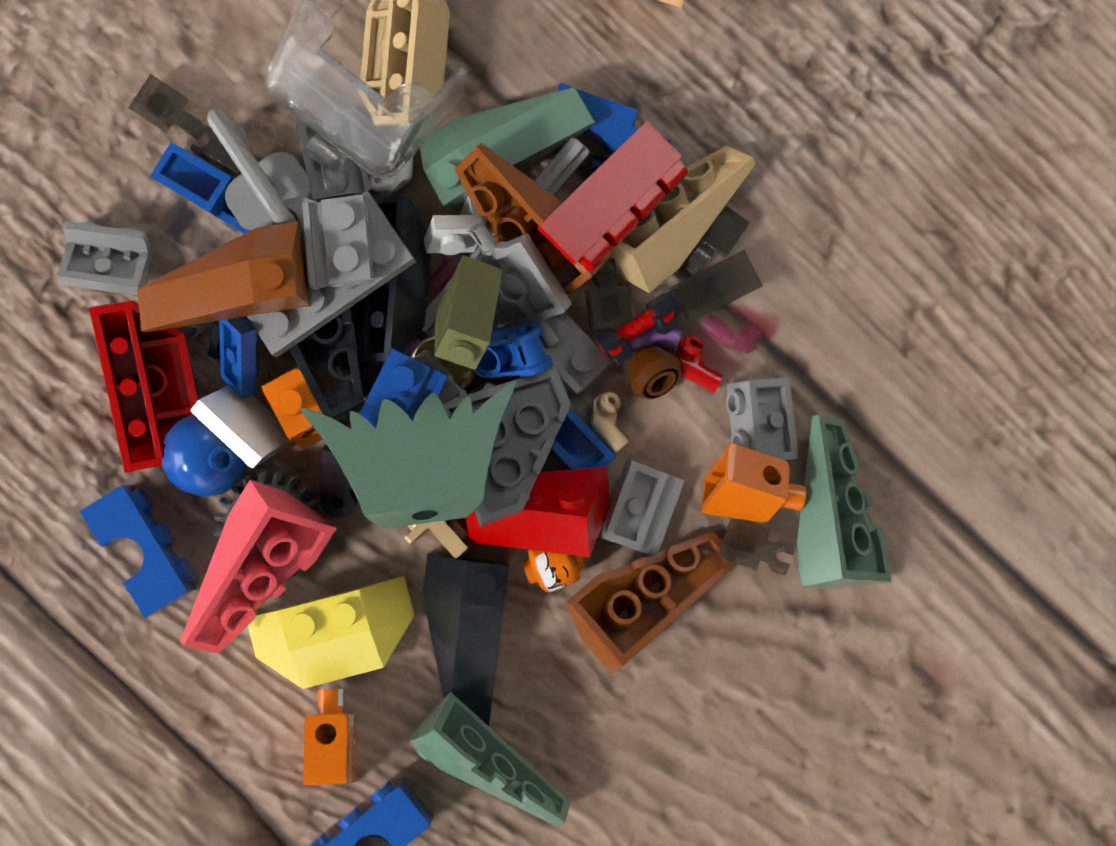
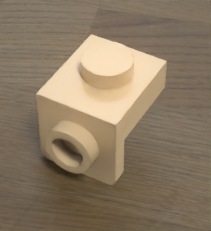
M457 519L407 525L411 532L404 537L411 544L429 529L455 559L470 547L465 540L468 538V531Z

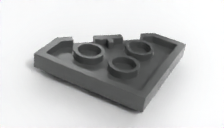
M556 367L442 403L448 418L451 419L458 405L466 397H471L473 413H475L481 405L499 390L514 381L517 382L495 438L487 471L484 500L474 511L480 527L518 515L524 509L530 492L571 406Z

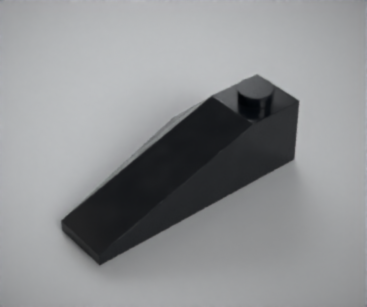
M350 307L290 348L322 414L332 419L365 402Z
M428 553L422 595L443 699L450 692L453 693L489 726L509 563L463 557L455 559L453 556Z

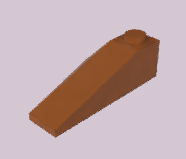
M480 143L454 168L477 213L486 216L495 233L493 236L496 242H508L528 233L567 296L590 279L615 253L612 249L593 271L585 269L578 261L573 265L537 229L563 202L484 144Z
M295 221L255 228L137 289L141 331L150 332L310 306L301 223Z
M710 531L671 546L669 549L646 558H640L628 565L597 575L566 602V605L583 643L606 670L612 674L624 666L740 561L714 531Z

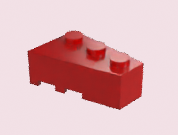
M608 467L540 472L520 514L480 527L475 512L467 516L469 542L590 557L610 507Z

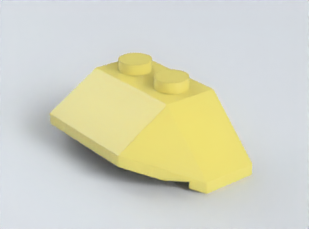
M404 575L256 614L255 620L248 625L256 658L302 689L384 668L413 620L415 611L406 576Z

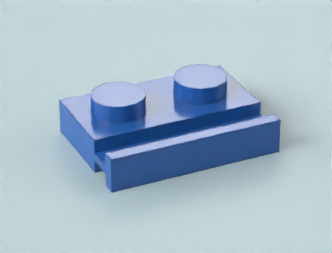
M392 347L359 414L376 428L381 403L384 399H388L397 404L413 421L423 401L431 393L439 395L448 374Z

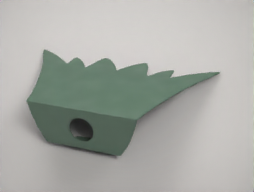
M514 381L499 390L481 405L475 413H473L471 397H466L455 409L451 419L448 418L441 400L435 393H431L423 401L413 421L397 404L384 399L380 406L376 428L367 419L354 411L350 412V429L319 412L306 408H300V410L337 459L359 501L364 516L380 527L392 528L466 518L479 507L484 500L487 471L495 438L517 382Z

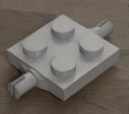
M484 221L471 227L468 232L481 249V252L470 258L503 269L494 322L498 328L538 322L542 327L540 338L543 347L547 349V347L549 348L556 344L559 338L549 326L547 319L564 313L572 303L529 234L527 233L508 242H496L485 226Z

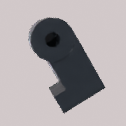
M325 444L321 454L320 506L329 516L345 518L354 511L359 501L337 459L327 444Z

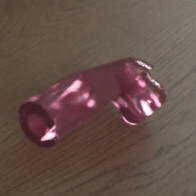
M712 313L707 315L700 325V330L721 346L747 354L755 351L757 343L762 340V333L750 324L744 325L739 333Z

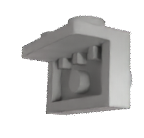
M65 222L63 232L67 244L56 275L59 284L138 295L137 289L145 285L153 258L147 234L131 227L120 229L99 226L92 222Z

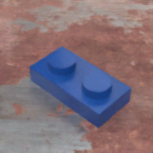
M245 317L220 320V376L242 400L256 394V376L259 374V367L256 361V344L259 342V334Z

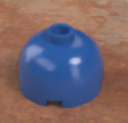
M194 414L177 421L166 434L162 467L169 481L181 491L201 497L222 495L229 491L230 488L235 487L244 476L247 464Z

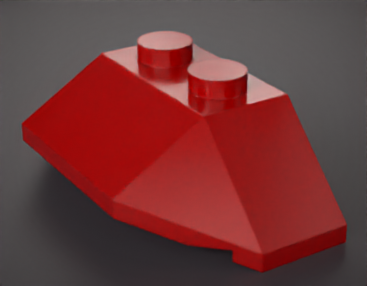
M134 300L89 307L124 473L162 466L166 434L177 421L193 414L191 409L198 401L185 333L177 327L150 332L141 331L139 303Z

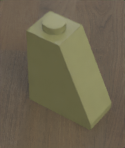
M464 255L462 256L436 312L434 356L476 370L490 343L503 269Z

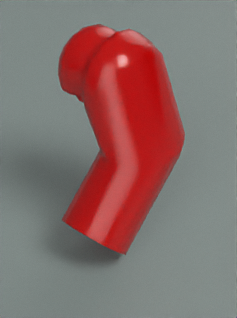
M688 335L678 343L676 349V356L682 364L681 374L684 378L715 393L723 375L705 366L701 350L704 347L703 342L697 336Z

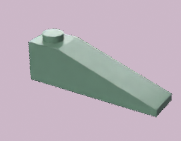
M575 87L449 121L419 141L423 170L443 206L460 212L468 194L454 168L480 143L487 146L522 172L566 144L570 138H575L594 126L596 122Z
M820 414L812 416L804 480L806 499L800 512L796 545L798 555L797 567L801 577L802 588L834 589L891 582L885 539L881 528L873 529L867 507L873 504L869 492L863 493L858 485L855 474L859 469V463L844 419Z
M450 692L418 723L409 742L415 747L416 752L421 758L431 761L441 771L557 827H561L566 822L571 802L453 693Z

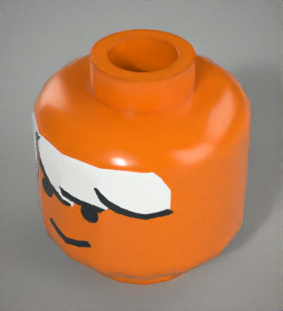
M528 550L529 559L522 561L529 583L538 582L541 589L546 592H553L577 583L581 579V570L587 568L583 556Z

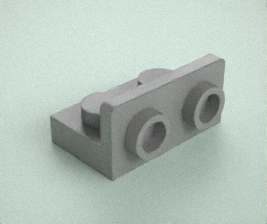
M564 312L547 319L549 326L559 340L556 344L549 348L547 347V349L544 348L546 355L551 356L553 365L550 368H557L566 393L571 390L577 396L612 361H608L601 349Z
M790 377L747 380L728 384L726 408L730 416L732 434L730 443L738 444L781 460L799 459Z

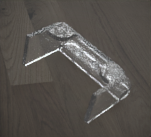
M306 0L292 15L265 75L267 90L272 98L370 175L381 179L393 177L463 100L467 71L460 66L435 95H432L420 85L406 83L395 88L385 99L322 49L332 37L333 24L331 19L343 7V0Z

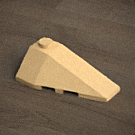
M725 146L687 166L688 175L670 193H664L665 198L643 220L638 219L639 224L616 247L611 245L615 253L608 259L609 263L624 280L651 293L681 267L755 166L754 157Z

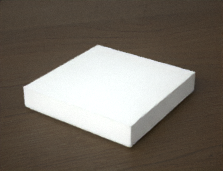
M229 385L199 399L191 409L192 413L252 468L287 448L292 443L286 436L277 417L258 399L250 396L241 400Z

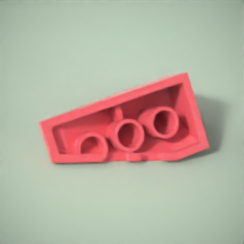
M249 480L227 517L180 640L181 644L184 647L219 654L255 620V611L271 596L277 599L286 590L283 585L300 568L306 571L316 562L337 529L334 523L286 491Z

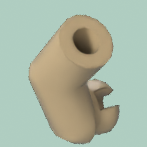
M605 392L598 395L592 403L590 427L615 454L629 441L615 426L617 412L621 405L620 398L613 392Z

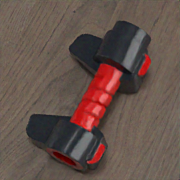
M673 290L666 294L662 293L646 304V312L618 330L614 331L609 327L594 337L609 362L613 360L616 365H619L633 356V348L629 342L647 331V329L653 327L656 333L665 335L680 325L677 318L679 314L685 311V308Z

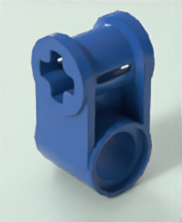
M531 322L513 327H499L492 330L490 343L476 370H472L483 378L491 379L515 375L531 376L549 369L553 365V361L550 355H546L540 338L542 332L541 324Z

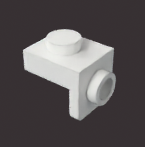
M469 196L466 198L460 215L432 216L424 237L426 253L455 255L475 251L477 243L468 230L484 221L487 227V218L477 213Z

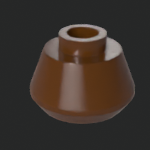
M646 346L638 349L631 356L628 365V374L633 393L637 397L644 399H656L665 395L675 387L681 377V361L676 356L657 346Z

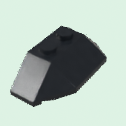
M407 194L372 195L416 263L351 306L359 361L385 362L392 347L404 352L425 326L431 253H426L424 244L426 230L410 196Z

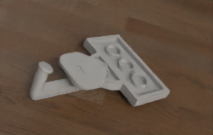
M212 109L208 112V124L241 172V175L231 181L225 193L227 206L244 229L251 231L258 227L295 221L301 223L310 306L247 316L274 357L277 358L416 263L373 197L366 190L361 195L367 198L374 283L333 288L329 286L321 287L317 290L310 288L302 202H317L309 199L312 186L310 178L298 160L287 152H275L257 162L245 144V131L241 127H237L221 110Z

